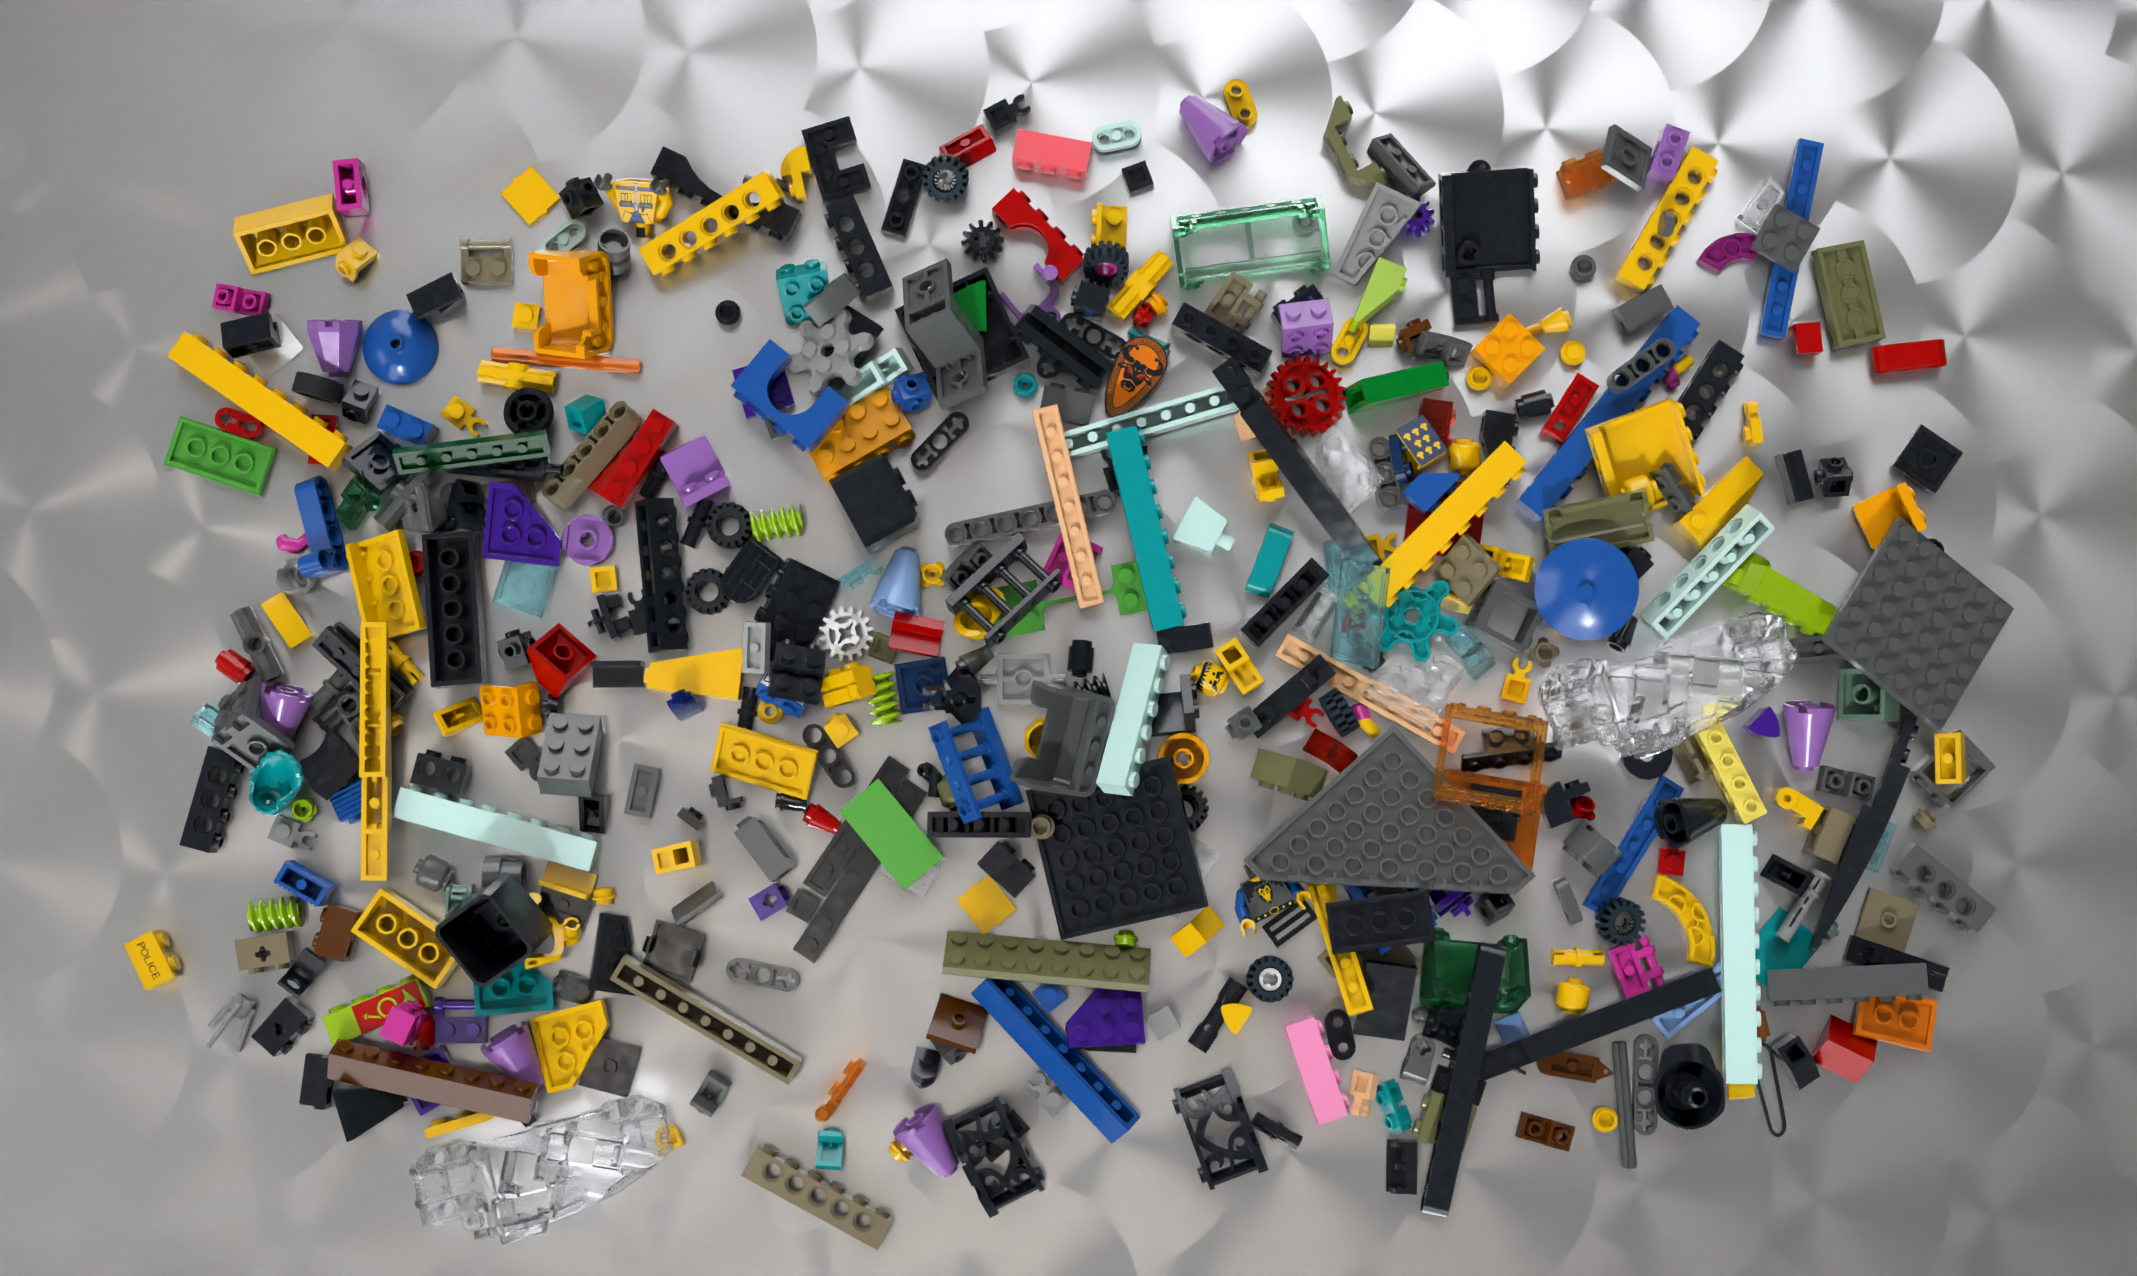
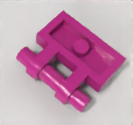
M1647 935L1640 937L1639 943L1641 948L1635 950L1634 945L1627 943V946L1619 945L1607 950L1625 999L1650 991L1647 980L1652 978L1656 987L1665 985L1662 976L1664 974L1663 968L1658 965L1654 954L1656 952L1654 944H1650ZM1645 957L1649 970L1643 972L1639 958Z

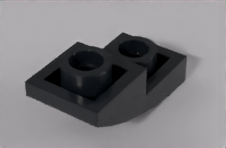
M1210 622L1185 624L1184 626L1156 631L1158 645H1162L1168 654L1214 647Z

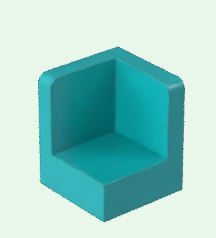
M584 395L564 406L569 429L584 434L589 433L606 414L604 400L591 395Z

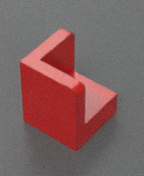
M1820 322L1798 323L1788 328L1789 338H1795L1797 354L1811 353L1812 356L1823 352Z

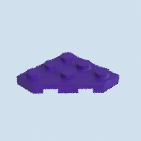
M490 481L482 558L559 567L562 540L517 484Z
M1095 988L1066 1022L1068 1048L1145 1044L1141 992Z

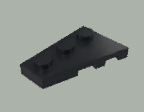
M607 913L599 914L588 990L637 996L610 980L623 956L628 954L632 957V944L627 916Z

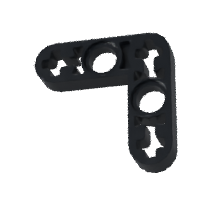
M1067 313L1063 316L1060 323L1068 328V325L1065 322H1071L1072 319H1076V325L1082 329L1083 324L1088 325L1081 339L1103 356L1115 361L1119 352L1114 355L1111 353V347L1105 345L1104 350L1100 347L1105 341V336L1110 337L1108 343L1116 345L1118 342L1121 344V349L1126 343L1123 338L1079 314ZM1072 328L1071 331L1078 336L1080 331ZM1097 330L1100 332L1101 340L1098 343H1090L1087 340L1089 331ZM1041 356L1036 366L1037 374L1043 380H1053L1060 372L1056 367L1058 362L1054 360L1052 369L1055 371L1053 373L1048 372L1045 375L1041 366L1042 364L1047 365L1050 359L1047 360Z

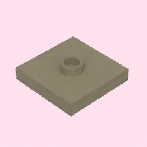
M1868 887L1853 936L1905 952L1919 904Z

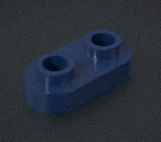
M1397 434L1389 435V447L1398 484L1408 483L1411 480V476H1414L1411 461L1408 462L1406 452L1409 451Z

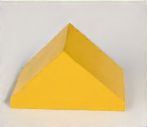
M475 696L433 713L445 737H454L483 721L482 710Z
M1208 906L1169 938L1181 953L1187 957L1207 943L1225 925L1211 907Z

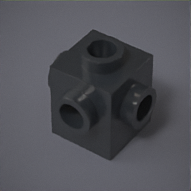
M574 177L565 183L566 187L559 192L572 220L591 216L604 204L590 177L583 179Z
M1845 457L1819 459L1818 469L1814 470V482L1816 485H1819L1823 497L1849 496L1851 482L1853 481V469L1848 466Z
M520 629L504 633L506 638L497 641L499 655L504 661L506 670L530 664L527 649L536 642L531 631L521 633Z

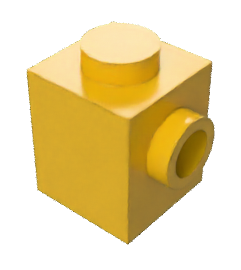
M838 712L826 720L827 725L823 727L837 749L843 748L861 735L845 713L842 715Z

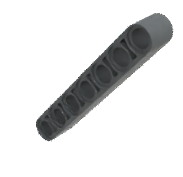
M1101 490L1079 495L1080 502L1085 503L1088 508L1084 513L1085 520L1106 516L1115 510L1116 497L1111 491ZM1101 497H1109L1112 501V506L1108 509L1100 508L1098 500ZM1054 501L951 523L946 527L945 538L950 546L963 547L972 545L977 541L982 543L1014 536L1018 532L1023 534L1060 525L1058 520H1053L1048 515L1049 510L1055 507ZM1027 513H1035L1037 515L1038 521L1034 525H1027L1024 522L1023 518ZM1003 518H1009L1013 521V526L1008 531L999 528V522ZM979 523L988 526V532L984 536H978L974 533V528ZM953 529L963 531L964 535L960 541H952L949 538V534Z

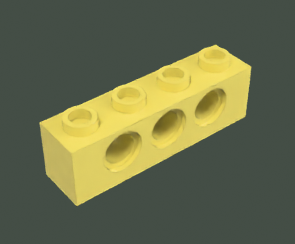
M1721 721L1706 725L1692 732L1737 824H1746L1768 813Z

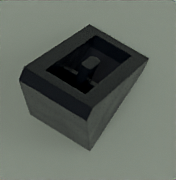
M592 793V797L578 796L580 831L605 834L611 795Z
M1772 854L1760 873L1761 877L1790 896L1802 898L1815 877L1814 874L1775 854Z

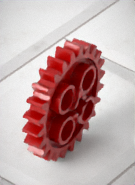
M1298 355L1294 358V361L1290 358L1284 362L1285 366L1283 364L1277 366L1278 372L1274 371L1270 375L1273 380L1266 383L1272 390L1265 392V396L1271 397V400L1267 403L1269 406H1273L1274 413L1284 423V427L1286 429L1291 427L1293 436L1300 430L1302 438L1307 436L1308 432L1312 437H1315L1318 431L1323 434L1327 431L1326 427L1329 429L1334 427V421L1341 419L1337 412L1345 410V407L1339 403L1347 400V397L1340 395L1346 388L1338 387L1337 384L1342 380V377H1333L1336 369L1328 371V362L1322 366L1319 365V357L1311 362L1310 355L1304 357L1303 362ZM1311 377H1314L1318 380L1319 387H1315L1311 384ZM1287 381L1294 384L1295 391L1288 389ZM1320 391L1326 392V395H1314L1310 399L1302 397L1289 402L1285 401V398H1296L1302 393L1307 396ZM1316 401L1324 405V412L1317 409ZM1292 406H1297L1300 409L1301 416L1293 413Z

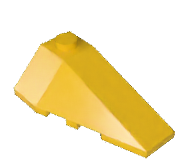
M1745 456L1705 493L1706 496L1701 497L1692 507V511L1684 513L1673 525L1700 552L1749 503L1764 473L1748 456Z

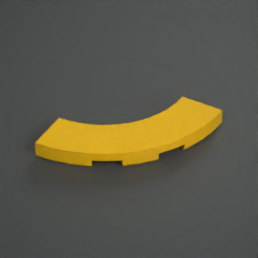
M1656 873L1650 898L1668 906L1681 921L1688 943L1686 961L1713 968L1715 937L1704 907L1685 886L1668 876Z

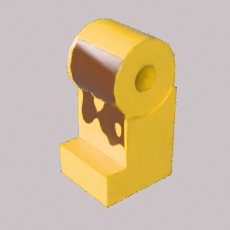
M1790 787L1779 788L1772 795L1773 805L1777 809L1788 810L1799 817L1800 820L1797 825L1805 830L1812 829L1824 810V807Z

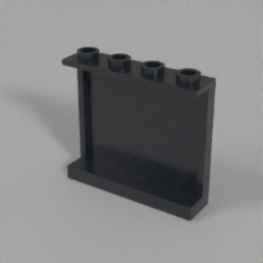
M1531 167L1438 173L1442 275L1445 277H1456L1457 274L1482 273L1486 271L1497 272L1524 269L1536 271V264H1540V251L1536 249V239H1539L1538 223L1535 224V213L1539 211L1538 198H1534V188L1538 187V175L1534 173V169ZM1464 241H1471L1480 248V258L1474 264H1464L1457 258L1456 249ZM1467 246L1464 248L1465 253L1462 257L1471 259L1473 257L1472 252L1475 250L1473 247L1470 249Z

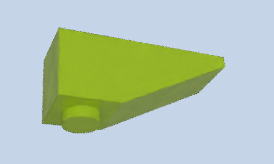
M1378 257L1349 331H1356L1394 299L1397 292H1403L1408 280L1404 278L1407 268Z

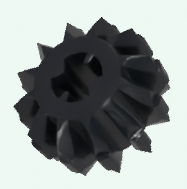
M979 220V227L977 228L973 223L969 224L972 232L963 231V236L967 239L962 240L961 245L967 247L964 251L966 256L973 253L972 261L976 262L978 257L982 256V263H986V256L988 255L992 260L996 259L993 251L1002 252V247L998 244L1004 242V237L998 236L1001 232L999 227L992 230L993 222L989 221L987 226L984 227L983 220ZM980 237H985V240L989 241V243L985 242L986 246H980V243L976 241H980Z

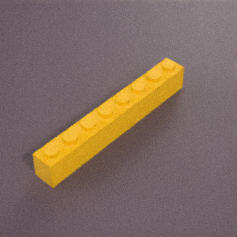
M184 331L167 355L169 358L327 468L335 472L342 464L343 457L353 449V446L346 442L349 439L338 430H335L334 433L326 428L328 423L318 416H315L313 419L306 414L308 412L307 408L296 401L293 405L286 401L288 395L276 387L273 391L266 387L269 382L259 375L250 376L246 373L249 368L237 360L234 363L227 360L226 358L229 354L217 346L211 349L206 345L209 341L197 332L192 336Z
M1504 441L1359 588L1380 609L1384 605L1389 608L1399 598L1396 593L1402 587L1407 590L1417 580L1414 575L1420 569L1425 572L1435 562L1432 557L1438 551L1443 554L1453 544L1450 539L1456 533L1461 536L1471 526L1468 521L1474 515L1479 518L1489 508L1486 503L1493 496L1498 499L1508 489L1505 484L1511 478L1516 481L1526 471L1523 466L1527 462Z

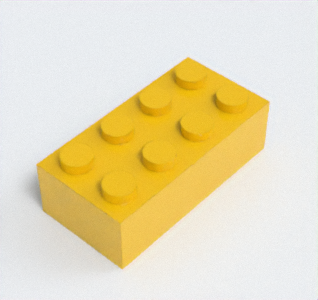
M388 887L378 890L351 929V932L434 989L441 988L458 965L456 960L435 936V927L439 922Z

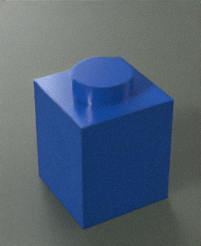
M1043 983L1032 991L1033 996L1047 1014L1068 999L1067 994L1058 984Z

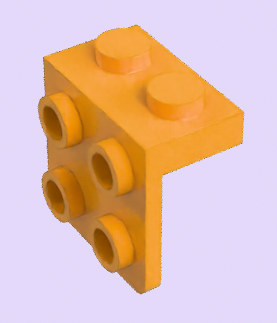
M1906 482L1853 506V512L1872 550L1877 548L1893 520L1897 517L1903 518L1916 529L1917 533L1927 529L1925 524L1927 522L1926 516L1921 509H1918L1914 501L1916 499L1915 493L1910 486H1907Z
M530 681L513 687L487 684L480 687L483 727L486 735L525 738L543 732L538 682Z

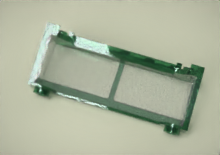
M1321 196L1171 216L1180 288L1185 287L1187 290L1197 289L1200 287V284L1204 283V280L1229 277L1232 271L1238 275L1304 266L1306 269H1310V272L1318 273L1325 271V268L1331 267L1325 208ZM1296 216H1299L1298 222L1302 227H1310L1311 229H1300L1296 224Z

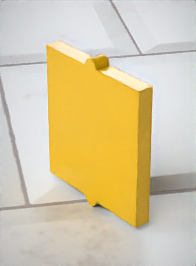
M532 166L518 178L514 177L513 182L501 192V195L530 226L542 215H547L548 210L561 199Z
M989 875L976 885L972 884L970 886L971 889L957 899V902L982 934H986L997 924L1001 925L1003 923L1002 920L1017 910L999 885Z

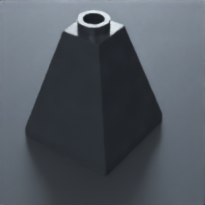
M371 1088L338 1089L332 1092L346 1142L354 1140L403 1108L405 1103H408L407 1096Z

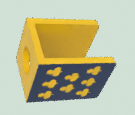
M1420 415L1396 431V434L1409 451L1406 452L1408 462L1411 461L1414 477L1441 462L1448 451L1423 415Z

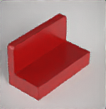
M895 611L888 648L936 658L939 653L945 621Z

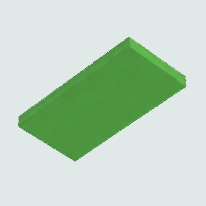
M180 416L164 464L262 496L278 448Z
M879 778L839 811L904 890L944 858Z

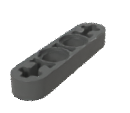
M1640 1034L1633 1042L1632 1113L1634 1130L1646 1136L1654 1133L1657 1128L1653 1082L1658 1073L1659 1046L1656 1038L1653 1036ZM1645 1039L1652 1044V1048L1647 1049V1057H1652V1061L1639 1060V1056L1644 1057V1049L1640 1048V1044L1644 1043ZM1644 1064H1648L1652 1068V1074L1647 1079L1641 1078L1638 1072L1639 1068ZM1648 1090L1652 1098L1648 1104L1643 1105L1639 1102L1638 1095L1641 1091ZM1638 1108L1651 1109V1113L1646 1112V1119L1651 1124L1647 1125L1645 1130H1643L1642 1126L1638 1125V1121H1643V1112H1638Z

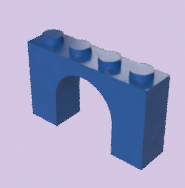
M769 339L732 383L731 387L735 391L733 396L745 405L748 402L755 407L753 412L762 420L770 419L774 423L772 427L782 436L786 433L794 439L792 443L802 452L807 449L813 453L848 411L850 404L828 386L815 403L805 412L790 415L778 411L771 403V388L792 359L786 351Z

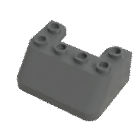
M1033 680L1030 700L1033 705L1047 709L1036 758L1025 756L1018 758L1013 764L1010 780L1032 790L1088 797L1094 793L1097 787L1096 781L1115 713V703L1111 698L1066 685Z

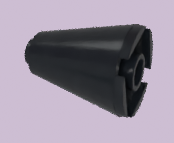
M1665 798L1657 803V805H1660L1658 811H1654V824L1658 836L1661 840L1666 839L1669 843L1668 847L1675 849L1686 846L1724 823L1727 818L1726 805L1721 800L1714 798Z

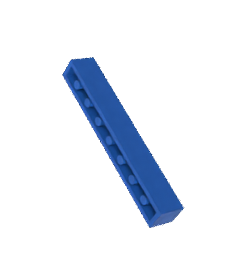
M986 978L971 993L1111 1144L1127 1133L1141 1116L1077 1048H1068L1067 1037L1013 980Z

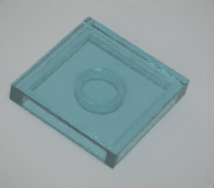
M505 561L492 603L542 618L557 569L539 564Z

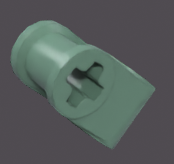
M453 882L447 883L445 917L476 892L475 883H470L469 885H454ZM456 893H465V895H456Z

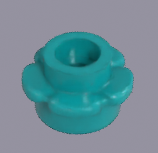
M1031 373L1018 374L1014 379L1013 389L1016 394H1021L1022 397H1030L1033 392L1037 391L1038 382L1035 381V377ZM1024 383H1027L1028 386H1027V387H1023V384H1024Z

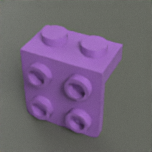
M1329 298L1278 304L1282 328V357L1295 358L1298 355H1322L1330 352L1334 322Z

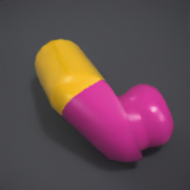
M1684 355L1668 370L1663 378V382L1667 384L1668 389L1672 390L1680 385L1678 377L1694 364L1692 356Z
M1361 703L1352 705V712L1355 714L1360 727L1371 738H1376L1380 734L1381 729L1372 721L1367 707Z

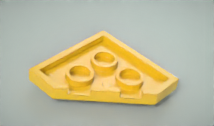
M604 999L529 1019L548 1094L572 1088L577 1084L610 1025Z

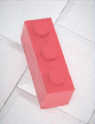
M1018 129L1012 163L1017 164L1016 167L1023 170H1031L1032 167L1041 169L1042 173L1055 175L1056 172L1066 174V177L1071 179H1081V177L1087 176L1092 142Z

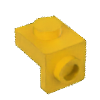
M357 237L337 253L335 267L342 276L354 282L358 278L359 271L375 260L378 252L363 239Z

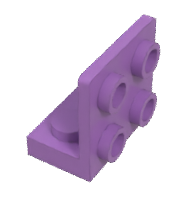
M704 434L660 457L685 508L731 485L727 474Z

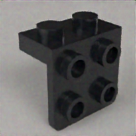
M1190 674L1179 675L1181 692L1162 693L1159 695L1157 702L1158 713L1153 717L1151 737L1196 732L1195 719L1200 718L1198 703H1193V699H1197L1196 684H1191Z

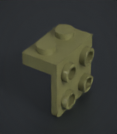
M1429 1089L1428 1093L1423 1095L1420 1103V1108L1422 1109L1420 1117L1415 1119L1412 1127L1413 1138L1416 1141L1434 1145L1445 1094ZM1475 1104L1472 1106L1463 1151L1477 1111Z

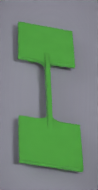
M1136 561L1111 565L1114 584L1111 589L1102 591V594H1113L1116 596L1120 615L1148 610ZM1036 580L1022 582L1031 592L1037 587ZM1010 585L996 587L1003 593L1005 602L1013 609L1024 599ZM1077 596L1047 602L1042 600L1007 633L1006 637L1046 630L1043 609L1048 605L1077 600ZM1003 613L995 621V625L1005 617Z

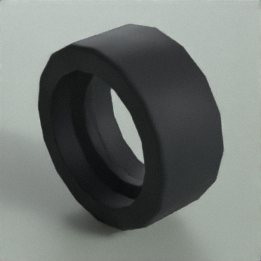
M300 371L296 372L292 391L297 394L333 404L340 403L344 384Z

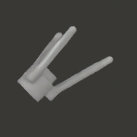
M237 993L235 997L232 996L228 1004L208 1024V1027L212 1028L229 1012L206 1047H212L234 1016L241 1020L246 1016L236 1047V1052H240L251 1019L257 1011L252 1008L255 1002L241 993Z

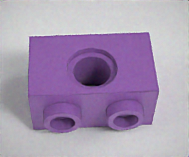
M1666 124L1663 127L1650 158L1647 179L1668 186L1675 177L1691 132L1670 124Z

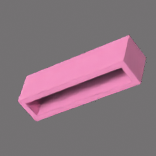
M1311 1015L1283 1025L1317 1124L1321 1125L1348 1116L1346 1109L1350 1108L1349 1101L1345 1093H1340L1338 1084L1342 1083L1337 1068L1332 1070L1329 1060L1333 1059L1329 1044L1324 1045L1321 1035L1325 1034L1321 1020H1315V1017Z

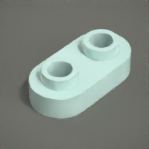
M1131 120L1100 126L1093 132L1092 144L1097 151L1103 153L1134 147L1141 140V127L1138 123ZM1130 131L1134 136L1131 139H1127L1124 134ZM1107 137L1109 142L1102 144L1100 138Z
M577 219L567 220L542 240L541 251H551L553 245L559 246L558 251H573L586 240L587 229ZM573 230H579L577 237H571Z

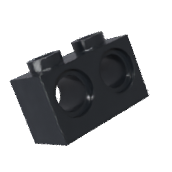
M427 749L426 754H417L410 783L457 795H465L473 767L472 765L465 764L467 759L452 755L450 760L441 758V752ZM429 761L435 765V771L430 776L426 774L424 769ZM452 768H457L460 772V777L455 782L449 778V772Z

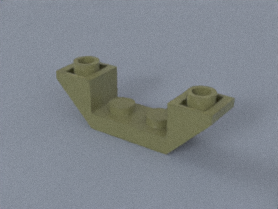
M1341 95L1336 97L1323 138L1345 180L1370 189L1374 188L1376 182L1386 186L1387 174L1383 167H1378L1376 162L1357 170L1359 167L1358 162L1353 154L1349 155L1345 147L1347 141L1341 131L1337 132L1338 129L1350 124L1353 110L1347 100L1344 101Z

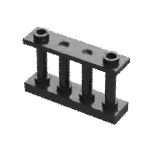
M1019 532L945 599L948 610L954 616L960 611L965 612L987 632L984 639L989 649L995 644L999 645L1003 642L1007 633L1049 593H1055L1063 581L1061 571L1058 568L1051 574H1048L1026 553L1028 549L1026 539ZM1014 561H1020L1042 581L1032 592L1008 571V567ZM1001 577L1024 599L1013 609L989 587L994 579ZM978 594H983L1005 615L995 626L971 604Z

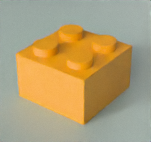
M1509 313L1474 347L1470 354L1482 366L1486 367L1491 375L1506 388L1546 348Z

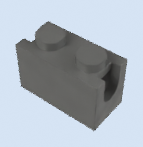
M1051 383L1050 386H1044L1040 408L1057 404L1062 423L1082 427L1089 425L1094 395L1090 394L1088 389L1075 388V391L1065 389L1063 384Z

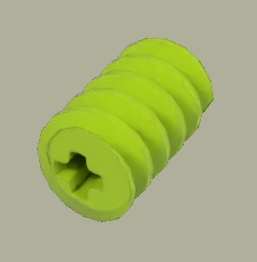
M801 504L798 511H795L793 505H790L788 513L785 512L782 506H780L778 514H775L773 508H770L768 516L765 515L762 509L759 510L758 517H755L753 511H750L752 533L759 542L763 541L764 534L768 540H773L774 532L779 539L783 538L784 531L789 538L793 537L794 530L798 536L803 535L805 524Z
M894 671L873 675L872 681L875 683L877 693L867 703L868 705L875 706V708L869 711V715L877 716V718L871 721V725L883 726L903 722L895 720V717L902 713L893 708L900 704V701L892 700V697L897 695L898 691L890 690V687L895 685L896 681L888 680V677L895 674Z
M290 896L289 902L286 904L284 898L279 897L278 905H276L274 899L271 898L268 901V906H265L263 900H259L258 908H255L253 901H249L247 921L250 930L258 933L264 929L266 931H272L274 928L281 930L284 926L287 929L293 928L294 925L296 927H303L305 924L303 900L299 899V902L296 903L294 896Z

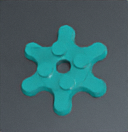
M1437 580L1425 590L1418 589L1414 583L1407 590L1402 587L1396 593L1399 598L1389 608L1384 605L1380 609L1370 599V603L1366 606L1367 610L1373 615L1381 616L1386 622L1385 630L1376 637V647L1380 651L1386 652L1391 650L1396 643L1405 642L1410 645L1412 656L1416 661H1427L1431 655L1428 643L1429 638L1435 633L1451 636L1459 629L1458 621L1453 617L1443 615L1439 609L1440 602L1450 592L1448 583L1444 580ZM1409 610H1417L1420 613V619L1417 622L1409 623L1406 620V614Z

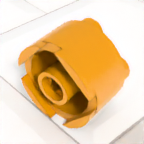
M1178 733L1170 736L1162 743L1157 754V759L1173 755L1179 784H1189L1197 781L1204 775L1209 764V752L1206 745L1201 739L1189 733ZM1180 752H1184V755H1189L1190 760L1186 761V766H1182L1181 762L1176 761V758L1180 756Z

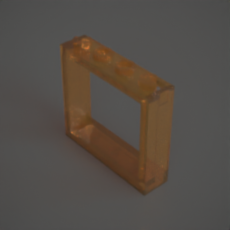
M1452 702L1451 704H1446L1443 711L1430 798L1532 816L1537 808L1549 721H1544L1542 718L1536 717V715H1527V717L1517 716L1516 712L1504 710L1502 713L1492 712V709L1486 706H1477L1476 709L1469 708L1462 702H1459V704ZM1451 718L1536 733L1527 799L1441 784Z

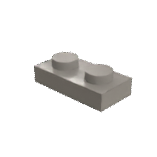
M744 622L742 673H770L771 623Z

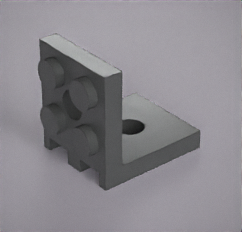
M257 676L252 677L247 682L243 681L230 695L226 694L219 701V711L214 720L215 728L211 740L214 745L252 771L253 768L260 764V760L266 756L267 752H275L281 749L289 754L295 748V743L256 715L261 691L260 687L263 683ZM253 743H259V744H261L263 747H261V748H256V747L252 746L251 744H253Z

